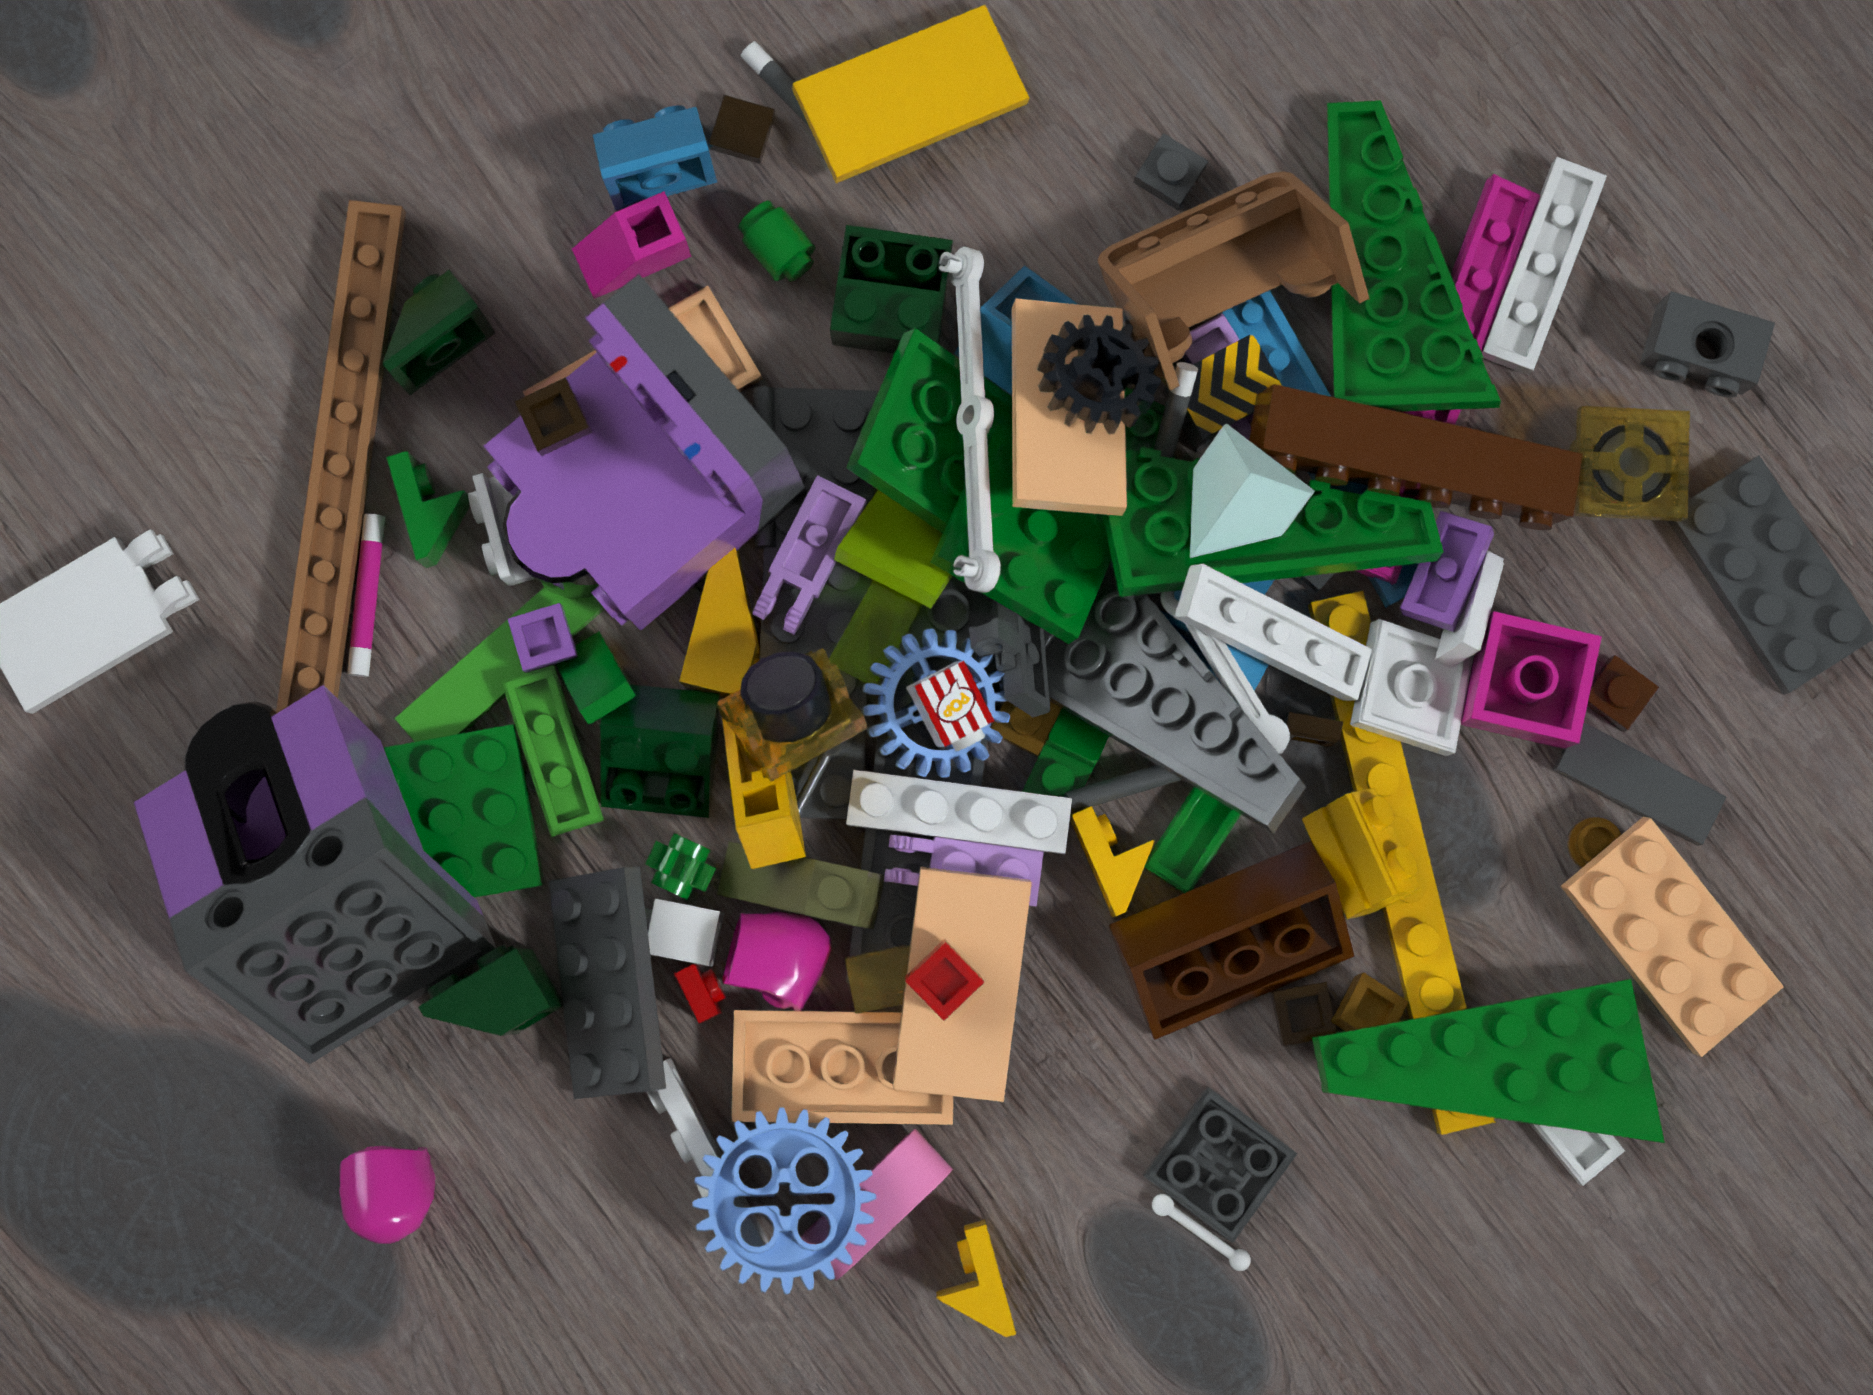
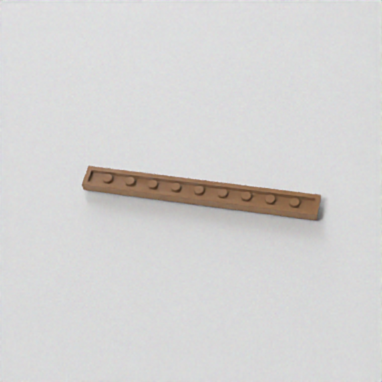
M349 200L276 714L322 685L337 698L339 694L384 373V365L382 363L387 352L406 211L402 206Z

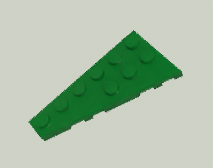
M1381 100L1327 103L1329 206L1349 223L1369 299L1359 303L1339 283L1331 285L1334 398L1396 412L1500 408V397L1495 385L1491 383L1483 362L1482 352L1477 340L1472 335L1463 312V304L1434 232L1430 230L1423 212V204L1417 189L1413 187L1403 162V154Z
M1631 979L1312 1037L1323 1093L1665 1143Z

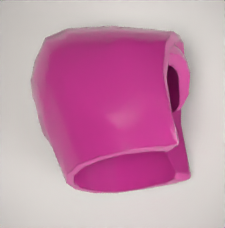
M778 911L772 913H742L735 927L722 983L761 992L766 1002L774 1007L801 1011L823 973L832 950V939L817 921L803 914Z
M389 1146L366 1147L364 1150L354 1152L341 1161L340 1201L343 1219L352 1232L360 1238L373 1243L391 1244L420 1228L428 1214L435 1191V1174L427 1147H419L417 1150Z

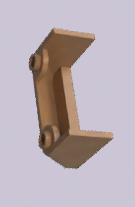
M1274 172L1254 179L1106 248L1098 257V264L1105 284L1117 308L1123 309L1125 325L1129 323L1133 326L1131 333L1133 341L1136 342L1144 338L1148 339L1149 345L1144 352V356L1157 357L1159 364L1154 373L1161 378V381L1169 390L1180 386L1172 363L1181 359L1185 351L1192 344L1189 327L1275 287L1283 285L1291 293L1300 294L1303 297H1316L1328 291L1331 285L1339 283L1359 303L1369 299L1349 223L1299 178L1289 172Z

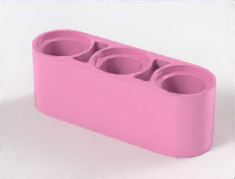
M916 1129L912 1130L871 1169L873 1174L871 1177L859 1184L860 1190L876 1194L875 1200L861 1204L860 1211L871 1215L874 1218V1222L866 1225L857 1224L855 1231L863 1236L866 1243L864 1246L850 1243L846 1245L845 1249L853 1260L851 1265L848 1266L837 1259L831 1261L836 1281L849 1271L952 1172L953 1168ZM822 1215L801 1236V1239L808 1244L814 1245L825 1241L829 1233V1225L826 1218Z

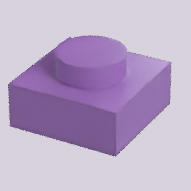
M561 603L508 618L520 663L525 673L578 657Z

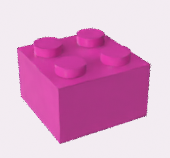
M1494 611L1490 613L1481 649L1474 654L1461 725L1562 749L1579 744L1602 636Z

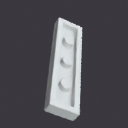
M1556 157L1553 161L1484 346L1483 358L1526 375H1530L1534 371L1606 180V175Z
M1204 564L1189 567L1175 612V619L1343 701L1358 700L1373 649Z
M854 770L846 825L1065 854L1072 798Z
M667 1059L663 1061L666 1089L648 1091L647 1094L659 1114L668 1111L677 1130L671 1133L670 1136L683 1161L687 1163L694 1160L702 1176L712 1177L714 1171L705 1164L703 1157L704 1155H712L721 1158L722 1153L672 1059ZM697 1185L702 1198L708 1197L709 1190ZM745 1197L734 1199L735 1207H750ZM750 1215L744 1219L740 1228L743 1240L750 1246L755 1247L767 1244L769 1241L756 1216Z

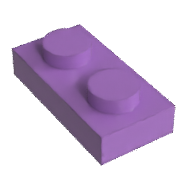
M1440 511L1436 524L1444 552L1438 561L1418 564L1400 609L1403 616L1454 632L1494 532L1491 526Z

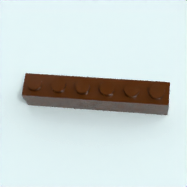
M1277 384L1271 385L1256 395L1249 438L1251 443L1292 474L1296 473V469L1315 473L1316 481L1331 483L1330 485L1343 486L1347 485L1348 481L1367 485L1366 490L1395 496H1399L1400 492L1418 496V500L1431 502L1433 508H1449L1451 504L1469 507L1468 514L1478 518L1500 519L1502 515L1519 518V525L1521 527L1533 530H1550L1553 524L1574 517L1583 455L1574 451Z

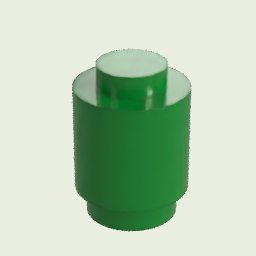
M770 200L762 202L753 208L739 223L738 229L744 235L742 239L743 244L775 281L787 278L789 282H793L805 274L813 265L814 260L810 256L815 250V245L783 207L776 208Z

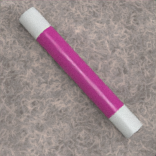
M363 515L347 675L369 677L385 516Z

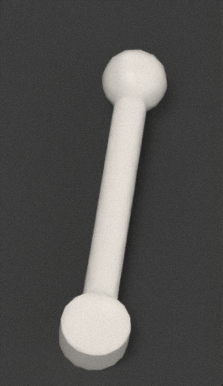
M1158 1194L1153 1198L1152 1209L1156 1214L1170 1216L1227 1257L1230 1266L1234 1270L1244 1271L1250 1266L1251 1257L1247 1251L1233 1249L1177 1209L1169 1195Z

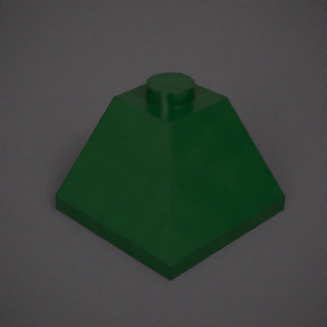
M450 270L441 276L439 274H432L415 286L413 289L414 295L405 301L382 363L410 396L496 333L480 308Z

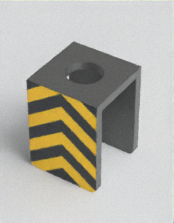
M1248 335L1193 364L1198 368L1182 428L1195 452L1209 446L1225 424L1230 426L1253 414L1257 394L1273 384L1281 385L1253 335ZM1165 386L1163 394L1167 399L1169 389Z

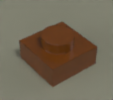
M1614 655L1608 659L1592 681L1587 706L1620 731L1625 732L1635 722L1659 686Z

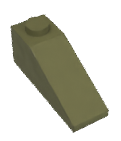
M729 842L717 895L857 927L874 929L885 875L805 857L751 869L742 844Z

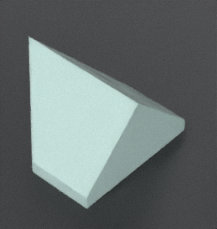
M1225 424L1193 468L1190 558L1282 536L1315 490L1228 424Z

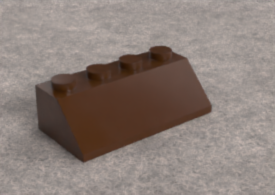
M1311 841L1108 925L1120 961L1154 1040L1355 957L1336 882Z

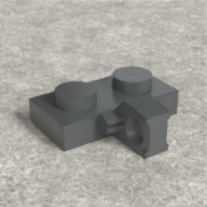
M997 602L998 618L992 619V622L978 627H969L970 646L981 658L993 655L997 670L1005 673L1003 680L999 681L1001 691H1004V697L1007 701L1033 718L1049 713L1051 710L1044 629Z

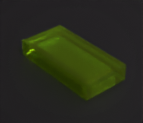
M873 580L829 657L828 664L864 684L874 683L879 685L882 678L870 671L871 665L873 663H880L889 667L891 662L886 658L884 649L890 645L899 649L902 644V637L907 635L923 604Z

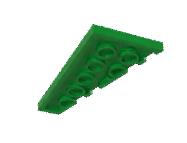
M1140 447L1139 452L1126 449L1127 508L1122 516L1102 514L1120 597L1183 590L1189 567L1198 564H1204L1240 583L1434 562L1438 561L1444 552L1431 502L1366 490L1363 494L1330 489L1331 483L1310 479L1307 485L1315 490V492L1282 536L1190 558L1193 468L1200 458H1196L1193 462L1161 456L1160 450Z

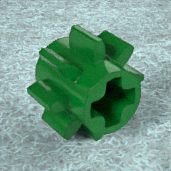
M673 833L668 846L655 841L645 862V865L656 869L650 883L687 900L693 887L705 892L716 868L705 863L711 850Z

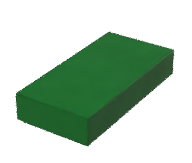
M599 631L575 646L577 658L556 664L578 710L588 725L636 696L609 645Z
M1193 786L1150 852L1144 869L1183 894L1193 890L1241 814Z

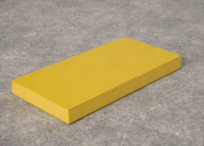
M986 5L977 7L792 84V91L835 183H839L1027 105L1030 98Z

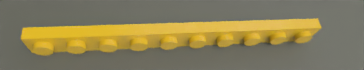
M1363 591L1311 602L1308 605L1311 619L1366 646L1371 620ZM1330 695L1335 718L1337 721L1343 722L1340 739L1353 791L1375 788L1377 794L1389 803L1394 814L1392 827L1401 846L1406 847L1412 853L1417 863V874L1415 877L1420 885V889L1382 908L1404 999L1408 1001L1406 1007L1409 1019L1467 1009L1401 742L1351 726L1350 722L1355 701H1343ZM1432 1109L1437 1133L1441 1135L1495 1123L1494 1118Z

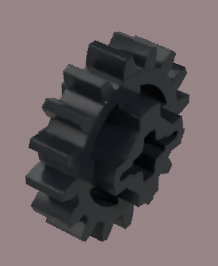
M1088 314L1083 316L1078 329L1074 324L1066 321L1058 336L1053 334L1050 336L1044 348L1045 353H1043L1037 370L1044 374L1038 387L1041 392L1054 393L1048 405L1051 411L1062 407L1068 411L1064 422L1068 426L1079 418L1085 421L1086 433L1092 434L1097 423H1103L1105 430L1110 435L1116 432L1121 421L1131 428L1135 425L1140 414H1146L1155 399L1153 395L1161 383V378L1153 375L1159 361L1157 357L1144 356V352L1149 345L1147 338L1136 342L1130 338L1133 330L1131 324L1128 323L1120 331L1113 328L1112 316L1106 315L1101 326H1095L1093 319ZM1078 350V356L1073 357L1071 363L1065 365V358L1071 352ZM1133 384L1132 393L1121 400V392L1125 391L1127 385Z

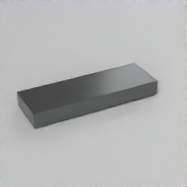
M1583 723L1579 744L1563 749L1552 769L1641 817L1651 818L1658 826L1697 846L1703 845L1727 798L1586 723Z

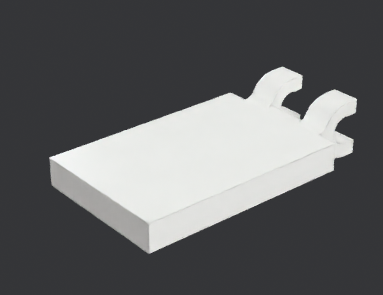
M150 529L131 541L127 548L122 540L114 537L0 603V668L25 712L32 714L169 635L173 630L166 617L200 600L188 580L182 582L178 576L166 581L156 590L151 584L144 569L174 554L163 535L159 534L156 536L154 531Z

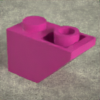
M664 191L613 213L572 248L594 299L623 287L638 274L644 278L692 257L686 238Z

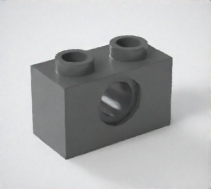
M1671 291L1656 306L1640 364L1654 368L1653 373L1665 380L1683 382L1687 378L1706 384L1705 389L1718 396L1736 397L1738 394L1743 395L1759 382L1775 322ZM1696 338L1706 339L1713 345L1715 359H1706L1698 353L1695 345Z

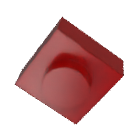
M945 939L904 977L905 982L943 1021L985 983L984 979Z
M694 963L674 973L698 1023H703L723 1013L718 1002L725 999L726 996L712 969L703 972L700 965Z

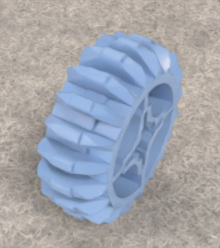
M926 629L922 635L923 647L920 648L912 634H907L902 637L905 655H902L892 645L884 649L886 658L893 664L890 668L880 663H873L871 665L870 671L882 678L883 681L881 686L874 683L863 685L862 691L864 693L878 695V705L863 706L862 714L866 716L879 714L881 723L870 726L867 729V733L870 737L887 733L889 738L878 749L884 756L892 753L897 747L901 749L896 759V767L905 769L910 765L912 759L916 757V775L926 777L930 771L932 761H935L938 776L945 778L950 775V759L954 760L960 772H967L971 770V763L967 752L970 751L974 757L982 761L989 757V753L980 741L955 752L952 744L943 749L932 750L922 747L908 738L901 728L923 721L920 713L913 715V712L917 711L913 700L910 704L901 708L900 711L894 712V694L900 678L910 666L915 675L912 677L914 683L936 672L930 669L926 660L927 657L943 658L951 662L964 660L994 722L1008 723L1010 719L1008 713L995 711V702L1007 701L1004 697V691L994 692L992 686L993 683L1002 681L1005 673L996 670L987 674L984 668L992 662L993 655L983 656L982 658L978 656L976 659L972 658L974 650L970 646V638H967L961 647L956 649L957 632L955 630H947L943 635L941 645H938L935 630ZM991 723L981 728L985 734L984 739L992 743L1001 742L1003 736L998 731L990 728Z

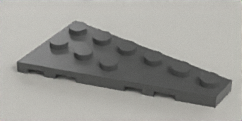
M1112 559L1078 639L1067 644L1044 630L1049 699L1052 703L1269 832L1275 833L1305 790V785L1148 595L1119 596Z

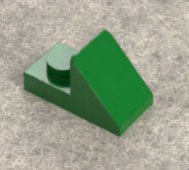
M408 451L388 456L386 458L415 559L425 568L435 566L470 507L468 493L462 490L429 500L428 496L435 494V487L427 464L418 465V461Z
M1062 708L1022 792L1064 797L1065 792L1084 787L1100 758L1109 736Z

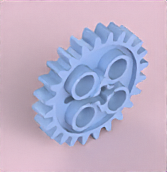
M784 1107L779 1108L776 1123L768 1124L762 1112L758 1111L755 1116L756 1129L749 1131L738 1120L734 1123L738 1137L734 1143L720 1135L716 1138L720 1149L724 1153L722 1157L718 1158L712 1155H704L703 1157L705 1164L714 1171L712 1177L700 1176L695 1178V1184L709 1190L708 1197L692 1201L694 1208L709 1212V1217L696 1225L697 1231H714L715 1237L705 1247L706 1252L709 1253L723 1248L727 1254L722 1260L720 1269L724 1271L737 1262L742 1266L739 1283L743 1285L753 1273L760 1275L761 1292L767 1291L773 1278H779L784 1294H790L793 1278L797 1277L801 1278L807 1290H812L814 1288L813 1272L817 1270L831 1281L835 1278L831 1261L837 1259L841 1263L848 1266L851 1265L853 1260L845 1249L846 1245L850 1243L864 1246L866 1243L863 1236L855 1231L857 1224L866 1225L874 1222V1218L871 1215L860 1211L861 1204L876 1199L875 1193L862 1191L859 1185L873 1175L872 1170L855 1171L853 1166L862 1155V1149L845 1153L841 1147L849 1133L843 1131L831 1139L826 1135L830 1119L825 1117L814 1129L808 1126V1110L804 1109L796 1123H788ZM809 1155L822 1159L827 1168L825 1181L814 1187L801 1183L795 1171L797 1162ZM761 1158L770 1166L771 1179L763 1188H749L740 1180L739 1168L747 1159ZM781 1185L789 1186L790 1195L794 1196L830 1193L835 1198L832 1204L794 1205L790 1209V1216L786 1217L780 1216L779 1208L774 1205L737 1208L733 1203L737 1197H773L777 1195ZM805 1213H819L828 1221L829 1233L822 1243L808 1244L799 1236L797 1230L798 1221ZM750 1215H763L772 1224V1238L764 1246H750L741 1237V1224Z

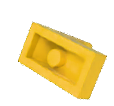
M1092 806L1072 814L1070 822L1111 916L1115 917L1125 913L1153 847L1154 840L1114 857L1110 847L1118 844V841L1106 814L1096 817Z
M981 1220L964 1225L967 1239L957 1241V1247L965 1275L976 1272L978 1280L939 1290L936 1292V1298L1004 1337L1016 1335L986 1222Z

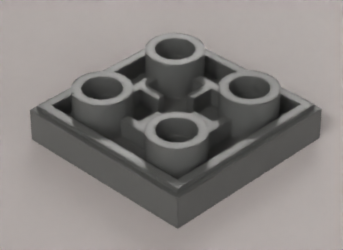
M1207 1086L1142 1175L1233 1243L1298 1153Z

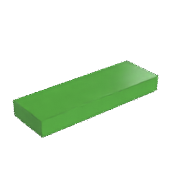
M555 665L501 681L551 837L603 821L602 810Z

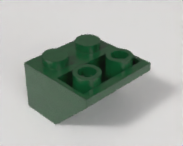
M846 225L830 325L832 345L895 354L903 333L913 328L918 329L934 342L940 344L949 272L939 269V266H941L939 260L944 252L952 253L953 240Z
M630 684L636 696L603 716L600 723L601 807L709 818L719 734L720 693Z
M502 945L476 960L480 970L472 975L467 976V974H463L458 977L457 974H453L430 987L427 992L431 999L418 1006L423 1017L505 1036L519 1034L563 1007V1001L533 949L515 948L514 945L507 948L506 945Z

